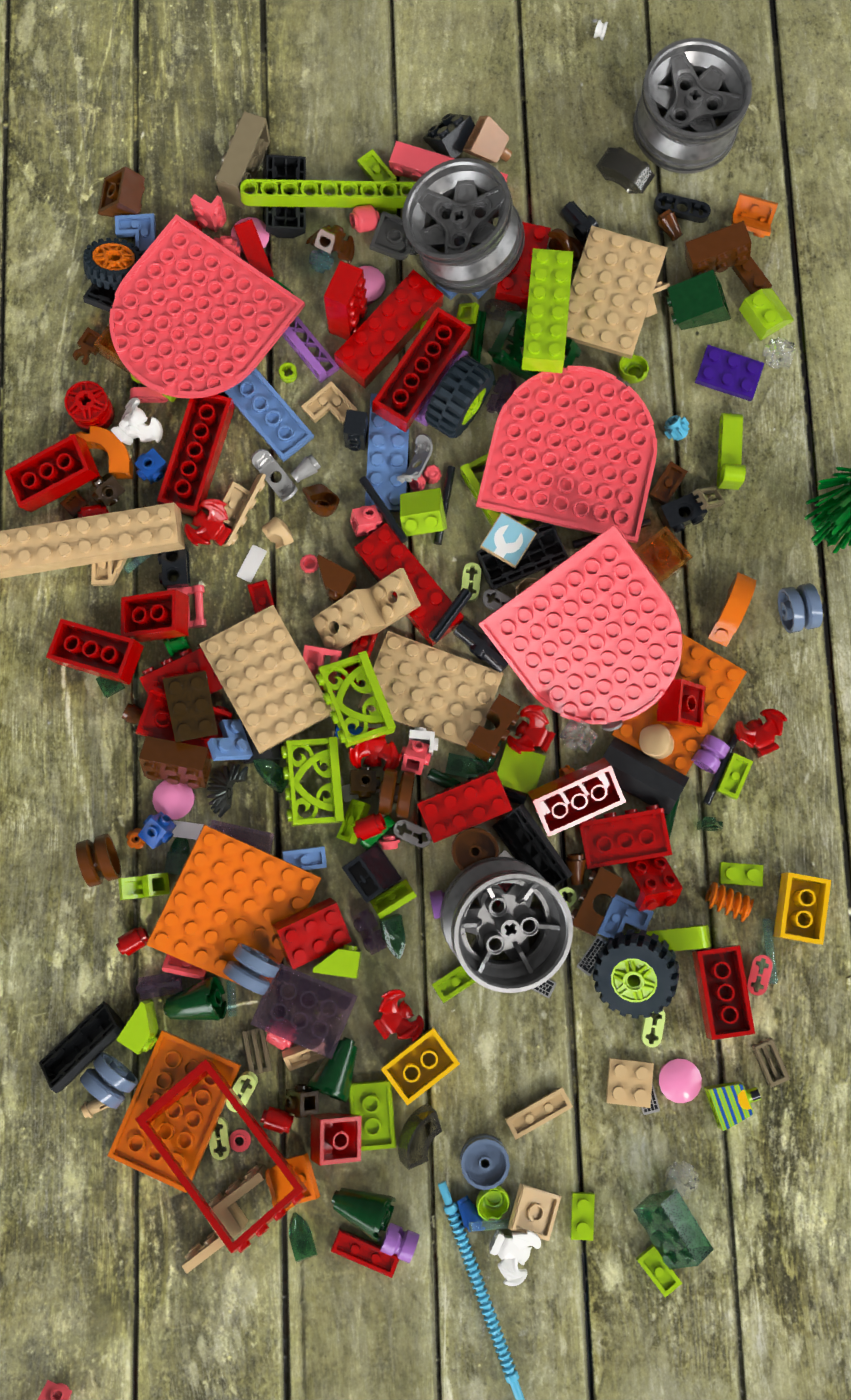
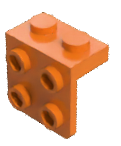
M740 193L732 214L731 225L744 221L747 231L753 232V235L761 238L770 236L771 223L778 203Z
M308 1152L285 1158L307 1187V1190L303 1193L305 1197L299 1203L319 1198L320 1193ZM276 1164L265 1171V1180L269 1186L274 1207L294 1188ZM293 1203L290 1204L285 1210L288 1211L292 1207H294Z

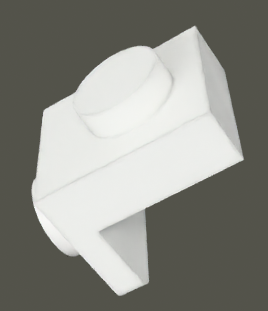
M415 727L414 730H410L409 739L430 744L429 753H431V756H433V750L438 751L439 738H434L435 732L427 731L423 727Z

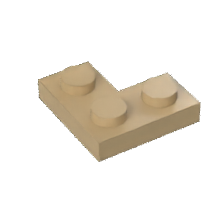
M332 381L301 406L302 410L314 423L331 411L344 425L346 411H358Z

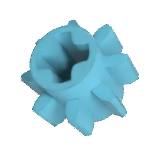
M674 415L665 422L664 433L668 439L673 438L679 441L687 436L689 422L685 417L681 418Z

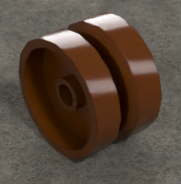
M386 768L380 786L378 813L390 815L394 803H397V817L408 818L415 773L404 771L400 783H397V770Z
M471 827L456 835L452 842L451 854L454 863L462 871L479 860L498 857L499 847L491 833L482 828ZM474 847H477L479 849V852H477L476 855H473L471 853V850Z
M105 833L96 836L94 844L88 839L77 842V861L82 876L89 887L101 885L104 878L107 881L121 878L120 860L109 834Z

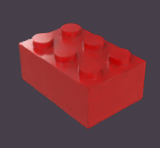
M174 589L121 597L120 635L135 639L137 642L188 636L189 596Z
M331 897L272 925L286 961L293 970L352 942L338 904Z

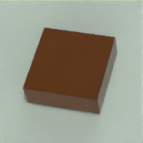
M76 490L60 503L74 519L78 517L81 507L90 506Z

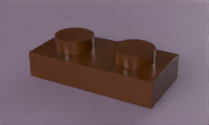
M751 256L750 260L745 264L732 267L750 294L760 289L772 287V284Z
M670 461L650 492L649 497L662 505L667 504L688 471Z

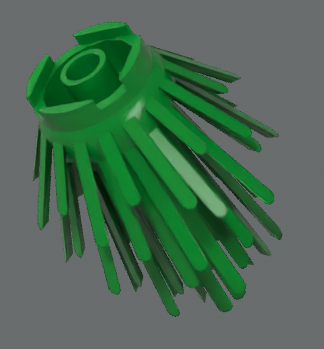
M836 467L838 471L851 472V468ZM834 473L832 476L836 478L818 481L821 484L818 485L817 490L842 484L844 486L806 501V505L823 499L815 505L820 507L808 514L804 520L809 519L816 513L819 514L811 521L813 528L817 532L811 540L817 546L825 539L828 543L827 547L835 545L840 540L833 553H837L840 548L845 549L847 544L848 546L851 545V473Z

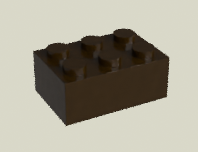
M206 670L162 677L175 742L218 734Z

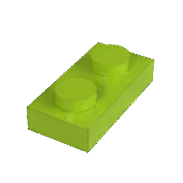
M373 149L357 160V164L371 181H396V176Z
M732 753L716 792L737 800L753 761Z
M352 799L336 838L355 845L358 838L354 833L353 826H355L356 820L368 815L371 805Z
M719 862V884L762 887L763 865Z
M405 879L374 898L370 903L379 918L382 919L417 896Z
M460 965L433 983L432 987L444 1004L476 983V981Z
M572 1191L571 1240L593 1241L595 1194L592 1192Z
M653 1244L636 1257L638 1263L665 1298L682 1284L681 1280Z

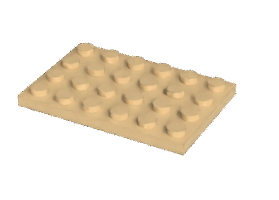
M591 226L570 288L566 338L573 339L579 344L632 359L668 247Z
M274 605L199 643L259 754L330 716V712H332L330 705H326L323 692Z
M390 631L386 633L373 667L395 722L411 728H426L427 731L435 732V737L465 748L478 726L484 727L487 720L486 715L493 704L504 674ZM363 693L358 708L362 709L364 702L371 697L370 693ZM369 705L367 706L366 711L369 712L370 710L371 712H374L375 707Z

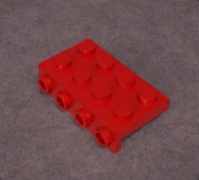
M201 647L194 651L189 648L179 653L181 657L175 660L170 657L161 662V667L154 669L152 666L142 671L143 675L139 677L147 695L152 686H164L162 677L199 670H206L210 694L223 688Z
M161 685L152 686L135 733L145 737L150 736L175 741L165 688ZM223 706L213 707L218 734L180 742L209 748L207 742L210 738H223L219 723L222 720L231 719L232 713L228 712L229 709Z
M658 805L647 806L646 811L638 812L637 808L625 810V815L619 816L616 815V812L603 814L604 818L596 820L594 816L579 823L587 869L672 855L664 808H659Z

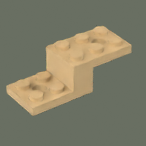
M399 568L371 588L353 590L314 616L312 620L324 647L341 650L361 636L379 633L421 606L404 568ZM394 591L397 593L398 596L396 602H394L392 598V594ZM335 622L339 625L338 632L334 629Z
M265 1164L261 1167L255 1165L246 1172V1175L243 1177L244 1180L240 1181L238 1178L228 1186L224 1195L220 1192L208 1203L232 1238L240 1234L248 1223V1219L236 1201L265 1179V1171L267 1170ZM215 1230L207 1236L203 1245L200 1242L197 1243L185 1256L186 1260L182 1268L186 1274L225 1245Z

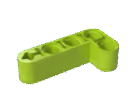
M721 413L717 460L718 489L739 490L745 480L746 466L741 465L742 414Z
M708 925L647 931L646 933L649 936H652L653 933L658 935L660 942L665 940L669 944V951L711 947Z

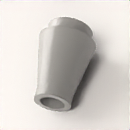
M311 454L308 457L305 456L290 474L298 483L317 473L321 466Z

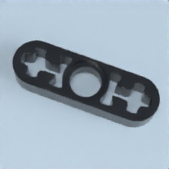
M669 193L658 194L654 201L656 212L662 214L670 209L672 213L675 212L676 218L697 223L705 222L711 212L710 206L705 202ZM661 201H665V206L661 205ZM684 204L687 210L681 212L677 209V205ZM699 210H703V215H699Z

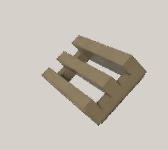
M716 486L698 488L692 492L694 496H699L696 499L697 502L703 503L700 506L702 510L717 508L725 504ZM713 492L715 493V495L712 494V495H710V496H705V495H704V494H710V493H713Z
M261 1027L243 1031L242 1035L249 1071L254 1074L272 1071L265 1028ZM259 1032L261 1036L264 1057L266 1062V1067L264 1068L262 1066L259 1045L256 1033ZM250 1034L252 1035L258 1069L254 1068L248 1036Z
M770 1037L758 1044L751 1045L770 1088L790 1080L773 1038ZM767 1045H769L771 1048V1051L783 1076L782 1078L779 1077L773 1061L766 1048ZM760 1048L763 1051V1054L767 1060V1063L770 1067V1070L773 1074L775 1081H772V1078L768 1072V1069L759 1051Z

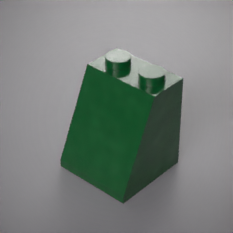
M713 269L667 288L669 295L666 296L669 307H673L674 311L671 317L674 325H678L681 330L731 319L721 282Z

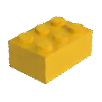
M790 872L782 873L773 937L823 945L831 880Z
M432 1026L382 1065L381 1070L406 1105H409L460 1065V1062L434 1026Z

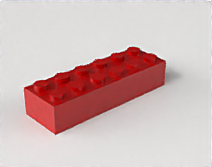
M413 269L334 353L335 362L344 372L362 387L366 388L420 330L421 324L429 320L435 309L442 307L443 293Z
M437 307L373 400L372 412L407 432L469 340L472 327Z
M216 394L203 398L189 399L157 498L159 505L174 502L181 509V514L194 517L200 510L203 511V507H200L199 504L207 499L235 410L232 398Z
M385 523L354 547L355 555L378 582L397 569L404 568L421 606L408 613L406 617L432 647L436 642L429 638V634L452 604V601L404 543H401L389 525ZM395 591L392 594L394 602H396L398 598L397 593ZM461 612L441 639L463 622L464 616Z

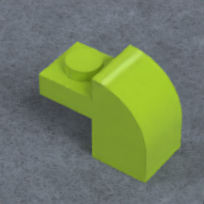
M168 872L118 879L120 900L143 899L170 894Z

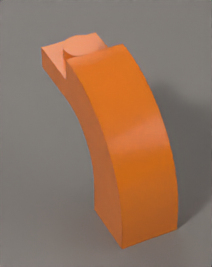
M90 426L89 434L82 431L76 432L77 436L86 441L89 449H100L108 454L109 474L113 475L115 479H133L134 470L131 456L123 442L111 431L101 427Z
M737 572L728 589L724 606L708 635V639L727 647L747 611L757 580Z

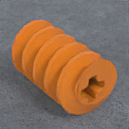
M713 882L710 885L705 897V902H709V909L714 905H717L716 912H720L722 908H725L724 915L727 916L732 911L733 919L741 915L740 922H744L749 916L754 903V899L750 900L748 895L742 897L741 892L734 894V890L731 888L726 891V887L724 885L718 887L717 882Z

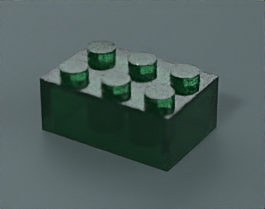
M677 1189L650 1194L634 1209L640 1224L645 1228L651 1242L656 1246L669 1270L698 1266L714 1250Z

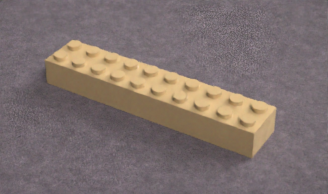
M173 502L0 531V579L185 549L181 509Z

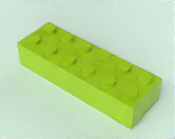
M533 248L522 370L563 372L573 251Z

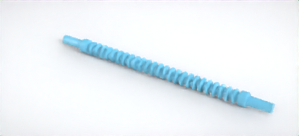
M446 1181L438 1183V1187L445 1204L444 1211L445 1214L449 1215L447 1219L451 1220L450 1226L454 1228L452 1232L456 1233L454 1238L458 1239L456 1244L460 1245L461 1257L465 1258L463 1263L467 1264L468 1276L472 1278L470 1282L474 1283L472 1288L476 1289L477 1302L481 1303L479 1308H483L481 1313L485 1315L484 1321L488 1322L486 1327L490 1328L488 1332L492 1334L491 1340L495 1341L493 1343V1346L497 1347L495 1352L499 1353L498 1359L502 1360L500 1365L504 1366L502 1371L506 1372L505 1380L510 1384L515 1400H525L518 1382V1371L514 1370L513 1358L509 1357L511 1352L507 1351L508 1345L504 1344L506 1339L502 1338L504 1333L500 1332L499 1320L495 1319L497 1314L493 1313L492 1301L488 1300L490 1297L489 1294H486L488 1289L484 1288L485 1282L481 1281L483 1276L479 1275L481 1270L477 1269L476 1257L472 1256L474 1253L473 1250H470L472 1245L468 1244L467 1232L463 1231L464 1225H461L462 1219H459L460 1213H457L458 1206L452 1200Z

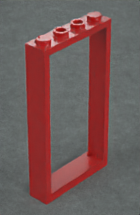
M205 1059L135 1119L231 1253L237 1251L242 1253L251 1245L250 1240L255 1235L258 1237L263 1235L269 1229L268 1224L272 1220H280L287 1213L285 1209L293 1203L295 1206L305 1197L303 1193L307 1190V1187L211 1060ZM208 1074L294 1188L235 1241L151 1125L155 1119Z

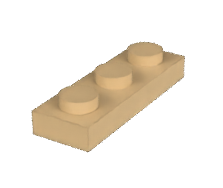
M561 1086L506 1117L505 1120L515 1139H518L573 1108Z

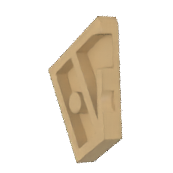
M128 558L92 564L91 584L93 586L114 585Z

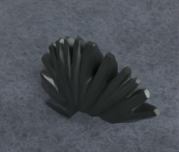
M232 764L230 772L227 766H223L224 774L217 770V774H213L215 779L210 778L215 783L208 782V785L211 787H207V791H214L216 793L208 795L207 798H215L209 802V805H212L211 809H214V814L219 812V818L231 808L233 785L235 782L246 781L247 766L241 771L240 764H237V766Z

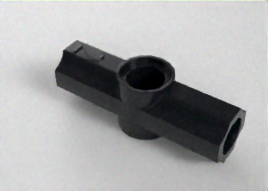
M574 201L568 202L560 212V215L573 228L576 238L581 242L587 241L591 226L599 227L595 218L591 215L587 216Z
M466 620L461 622L453 632L457 638L469 647L470 652L474 656L484 660L499 673L508 666L507 661L488 636L484 633L481 634Z

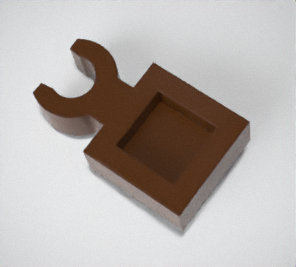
M87 327L77 342L81 348L74 351L73 358L77 361L80 356H84L82 363L87 365L90 361L89 355L93 354L96 356L105 343V336Z

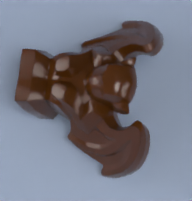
M326 225L307 239L306 244L310 243L312 246L331 254L333 251H336L338 258L348 261V264L353 260L355 251L353 237L348 235L347 241L343 240L346 233H344V229L339 225H334L333 227Z
M559 228L548 233V236L552 238L548 244L549 250L573 251V263L581 258L585 247L581 241L568 236ZM572 264L573 272L577 270V266L575 264Z

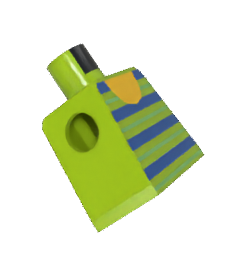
M739 1081L704 1087L717 1126L722 1131L752 1116L753 1110L750 1103L761 1100L757 1087L745 1090L743 1083Z

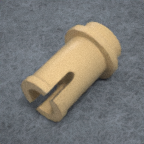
M94 1099L90 1102L85 1101L84 1105L81 1106V1111L85 1118H92L93 1114L109 1107Z

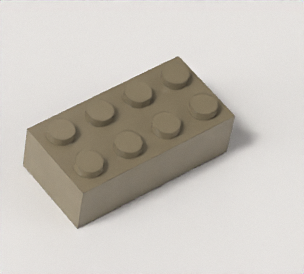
M244 111L242 117L237 120L236 132L230 137L229 149L224 153L222 166L215 174L218 192L223 202L241 208L245 206L240 199V185L246 179H256L271 142L267 120L264 117Z

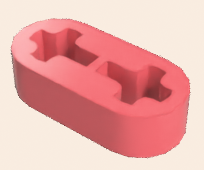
M133 387L130 389V399L138 398L140 403H166L168 401L161 393L148 387Z
M758 955L752 962L747 987L753 995H762L768 989L773 962L767 955ZM764 958L769 967H765L761 974L759 973L760 966L757 965V961H761ZM758 976H760V984L764 985V988L755 991L752 982H756Z

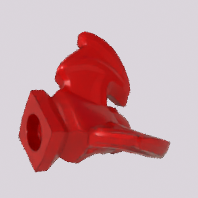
M214 498L203 500L199 506L206 508L208 515L200 510L194 516L191 523L198 528L193 529L186 523L184 525V533L195 546H198V543L210 545V539L214 540L216 545L222 546L233 531L225 527L223 523L224 520H228V515L224 508L227 504Z
M529 705L521 710L520 717H527L529 724L522 720L517 726L514 736L521 738L516 739L511 735L507 737L508 746L516 753L522 754L521 751L532 752L535 751L534 747H540L543 752H547L556 733L548 732L545 728L549 721L542 711L545 709L544 707Z
M765 709L760 712V715L766 719L764 724L758 718L750 720L744 726L741 721L736 722L734 725L737 739L743 741L750 748H756L758 758L780 748L775 743V735H782L783 722H786L787 718L776 709Z
M386 734L349 748L350 762L357 769L361 767V759L363 757H366L364 765L366 764L370 767L381 766V759L385 760L384 772L386 768L396 769L401 762L403 754L402 752L398 753L393 741L390 743L386 742Z
M400 989L389 990L381 996L384 999L380 1004L378 1012H382L383 1015L380 1019L373 1021V1024L384 1040L390 1034L397 1033V1039L412 1038V1041H415L423 1031L424 1020L420 1015L413 1022L408 1020L414 1014H412L411 1007L404 1000L398 1006V1000L406 996L405 992Z

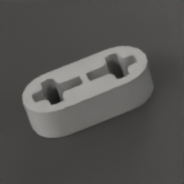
M496 589L486 590L482 598L484 606L492 611H496L502 604L512 599ZM492 594H494L496 596L495 600H497L500 603H497L495 601L489 603V598L487 597V595L491 597Z
M399 820L395 823L393 828L394 834L401 840L420 848H425L431 843L432 838L429 831L407 820ZM406 824V829L412 831L411 835L407 833L400 835L397 827ZM423 832L426 833L428 841H423L422 844H419V839L413 836L414 833L421 835Z

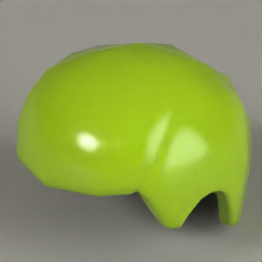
M633 354L632 359L624 358L623 356L620 358L618 371L624 382L635 384L647 377L649 366L647 360L642 356Z
M501 1186L489 1190H480L476 1199L478 1215L485 1221L491 1218L499 1220L508 1211L510 1206L508 1192Z

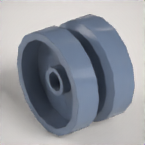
M802 584L797 589L787 587L779 590V615L783 627L788 633L800 632L803 630V627L809 630L821 626L823 621L822 603L819 593L813 584Z
M239 943L233 952L234 957L238 961H228L223 972L246 989L260 995H265L270 986V982L265 977L274 978L280 966L260 951Z
M102 1052L94 1060V1068H88L80 1077V1081L97 1100L110 1108L117 1109L125 1100L124 1092L130 1093L138 1084V1080L124 1064L113 1056Z
M488 1134L475 1135L467 1140L461 1150L462 1174L473 1187L482 1190L494 1189L502 1184L508 1176L510 1167L509 1156L502 1142L496 1137ZM483 1159H487L489 1161V1163L485 1162L483 1165H481V1161Z

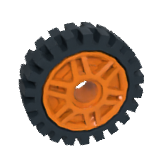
M106 238V241L98 239V243L93 241L84 250V272L88 280L90 279L93 284L97 283L98 287L104 285L105 289L109 290L110 287H113V290H117L123 278L143 253L139 251L137 246L134 247L133 243L127 244V240L124 239L121 242L119 238H114V241H111V238Z

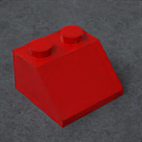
M683 679L672 680L670 686L658 701L657 721L670 725L702 728L706 686Z
M342 1113L311 1114L310 1160L319 1166L361 1161L362 1116Z

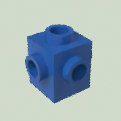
M154 448L147 453L141 454L134 463L138 469L136 471L138 476L143 481L147 479L151 484L160 481L168 467L166 461Z
M162 812L154 816L151 814L143 822L145 826L138 836L154 849L163 843H167L173 837L172 831L177 825L172 822L168 815Z

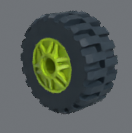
M463 356L457 360L443 377L431 398L430 404H428L425 413L427 423L449 438L460 436L473 421L490 392L494 381L492 370L470 356Z
M634 929L627 930L625 935L623 932L615 934L614 939L610 937L605 945L602 946L594 964L593 980L596 981L594 987L596 992H601L599 998L603 1003L606 1001L609 1003V1009L612 1011L615 1009L619 1010V1015L626 1017V1014H630L635 1019H639V1015L648 1018L652 1016L653 1011L655 1014L662 1012L663 1007H667L671 1003L677 989L679 963L675 961L676 954L673 950H668L669 944L665 940L660 942L658 935L653 933L652 936L646 934V930H640L639 933H635Z

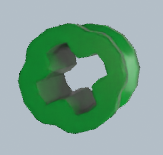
M185 636L163 640L171 657L174 656V653L184 648H190Z

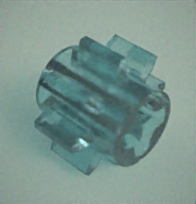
M319 248L318 251L313 250L310 253L309 263L316 272L324 273L325 269L329 270L333 266L334 258L330 253Z

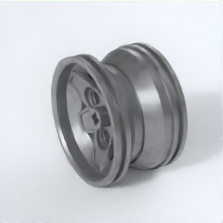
M688 38L676 41L664 47L654 56L645 73L642 95L638 101L633 120L636 142L650 161L671 172L692 174L714 167L727 156L734 144L739 124L746 114L752 96L751 77L742 59L727 46L704 38ZM658 109H663L667 112L664 118L660 115ZM716 119H723L724 122L717 127Z
M459 158L443 162L421 176L413 185L405 200L402 214L405 234L414 250L419 254L420 261L430 279L445 290L462 294L486 290L502 281L518 263L524 247V227L519 213L513 205L506 180L489 163L473 158ZM498 217V223L495 227L493 226V219ZM445 246V254L437 251V249Z
M491 857L479 860L466 867L453 879L443 897L440 921L446 942L466 973L478 984L490 990L502 993H518L533 989L550 979L567 958L573 938V922L569 907L562 895L534 868L520 860L509 857ZM501 883H513L506 893L498 885ZM534 894L537 896L541 908L530 907ZM477 897L480 907H470L473 900ZM500 900V905L497 908H491L493 902ZM526 920H531L530 925L523 928V923ZM540 931L536 941L529 948L527 936H533ZM465 932L476 935L471 946L468 943ZM498 938L495 945H489L491 939ZM502 951L510 958L507 960L490 959L493 955L500 954Z

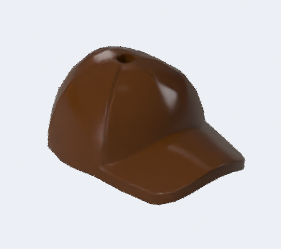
M315 484L302 488L307 498L308 506L315 514L321 517H328L336 511L340 499L326 486Z

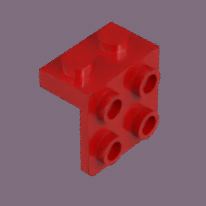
M664 856L628 863L627 868L641 891L635 903L638 911L653 910L657 907L676 904L683 887Z

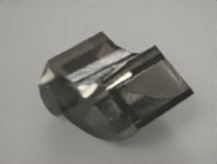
M622 147L608 148L596 165L605 180L619 184L629 194L643 193L655 176L647 162L641 161Z
M428 1103L412 1113L400 1133L398 1143L399 1159L408 1170L429 1161L428 1150L430 1143L435 1136L442 1132L437 1112Z

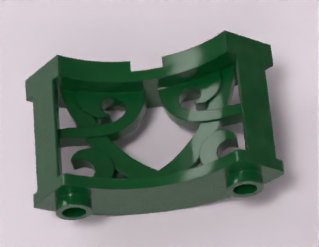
M507 311L504 317L506 321L492 348H489L487 352L492 356L493 362L502 365L507 370L527 381L539 373L538 371L522 370L523 356L520 347L524 348L523 335L525 336L526 315L523 312ZM512 327H514L513 336L509 334ZM566 338V358L563 368L572 366L575 358H579L582 352L573 339ZM506 340L513 343V345L508 344L505 349L509 350L510 354L501 349Z

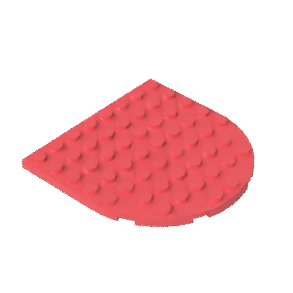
M176 214L118 286L113 306L110 309V334L121 362L133 377L143 385L171 397L203 398L222 393L249 376L305 307V302Z
M567 366L563 368L562 373L541 372L531 377L513 392L498 415L476 507L597 535L602 534L615 524L628 542L637 544L657 456V438L653 426L654 422L645 403L630 386H626L623 382L616 379V376L592 367Z
M615 524L478 624L526 688L543 706L549 707L564 718L585 724L595 725L620 720L625 721L649 709L664 695L672 680H674L682 653L681 624L672 601Z

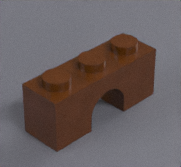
M499 694L486 715L487 720L494 724L495 729L488 730L479 725L465 750L486 763L490 756L495 758L501 748L498 746L500 740L505 742L511 732L508 730L510 724L514 726L520 717L517 713L521 706Z
M602 867L591 871L588 877L590 884L587 889L583 888L578 898L581 902L578 908L574 907L571 911L573 927L594 937L604 919L593 908L594 898L599 894L614 898L623 881V878Z

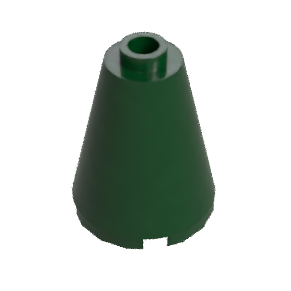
M209 977L168 997L163 1005L165 1015L175 1020L218 1021L225 1018L227 1001L223 1002L222 994H225L222 982L218 977Z
M343 1037L342 1040L338 1039L309 1079L308 1087L319 1090V1093H324L333 1099L346 1103L349 1099L358 1049L354 1046L355 1041Z
M341 1188L340 1191H335L331 1203L334 1204L333 1209L371 1239L379 1242L382 1238L379 1236L381 1230L386 1231L394 1210L391 1202H395L396 1199L389 1195Z

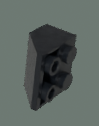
M449 113L442 118L441 123L432 126L423 139L436 153L456 158L463 152L475 124L471 116Z
M378 844L342 867L367 904L402 879Z

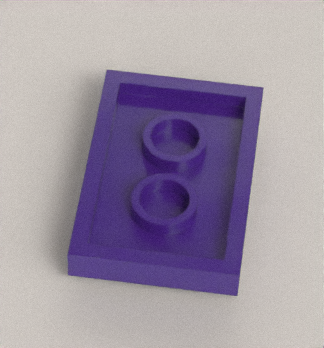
M707 345L695 383L752 401L764 363Z

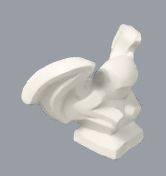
M138 398L130 399L125 406L126 410L119 426L113 427L111 431L121 442L127 445H131L133 439L140 438L142 443L156 440V443H159L163 436L161 423L155 417H151V423L149 425L145 424L148 417H146L143 410L137 407L140 404V400Z
M496 1229L489 1244V1252L493 1255L498 1254L501 1262L498 1263V1268L506 1279L503 1282L505 1285L517 1286L526 1279L527 1269H519L518 1262L524 1265L528 1260L530 1250L532 1249V1247L528 1246H533L536 1249L541 1247V1239L536 1233L527 1230V1233L513 1232L512 1236H509Z

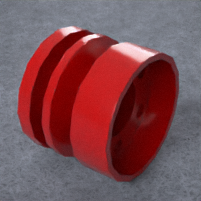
M80 381L72 385L65 395V408L74 423L82 431L90 433V426L107 429L112 424L115 417L114 407L99 384L92 381Z

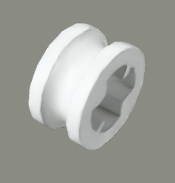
M598 20L594 38L600 37V40L603 41L608 22L602 23L601 20Z

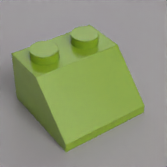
M772 288L760 289L746 297L739 308V311L761 341L794 321V318Z
M441 487L400 494V520L402 530L407 536L439 532L447 529Z
M346 944L344 948H339L315 966L313 973L356 979L359 975L362 951L357 950L358 946Z
M151 999L142 1001L116 1039L137 1055L147 1052L149 1049L152 1050L158 1040L156 1036L159 1033L154 1001Z

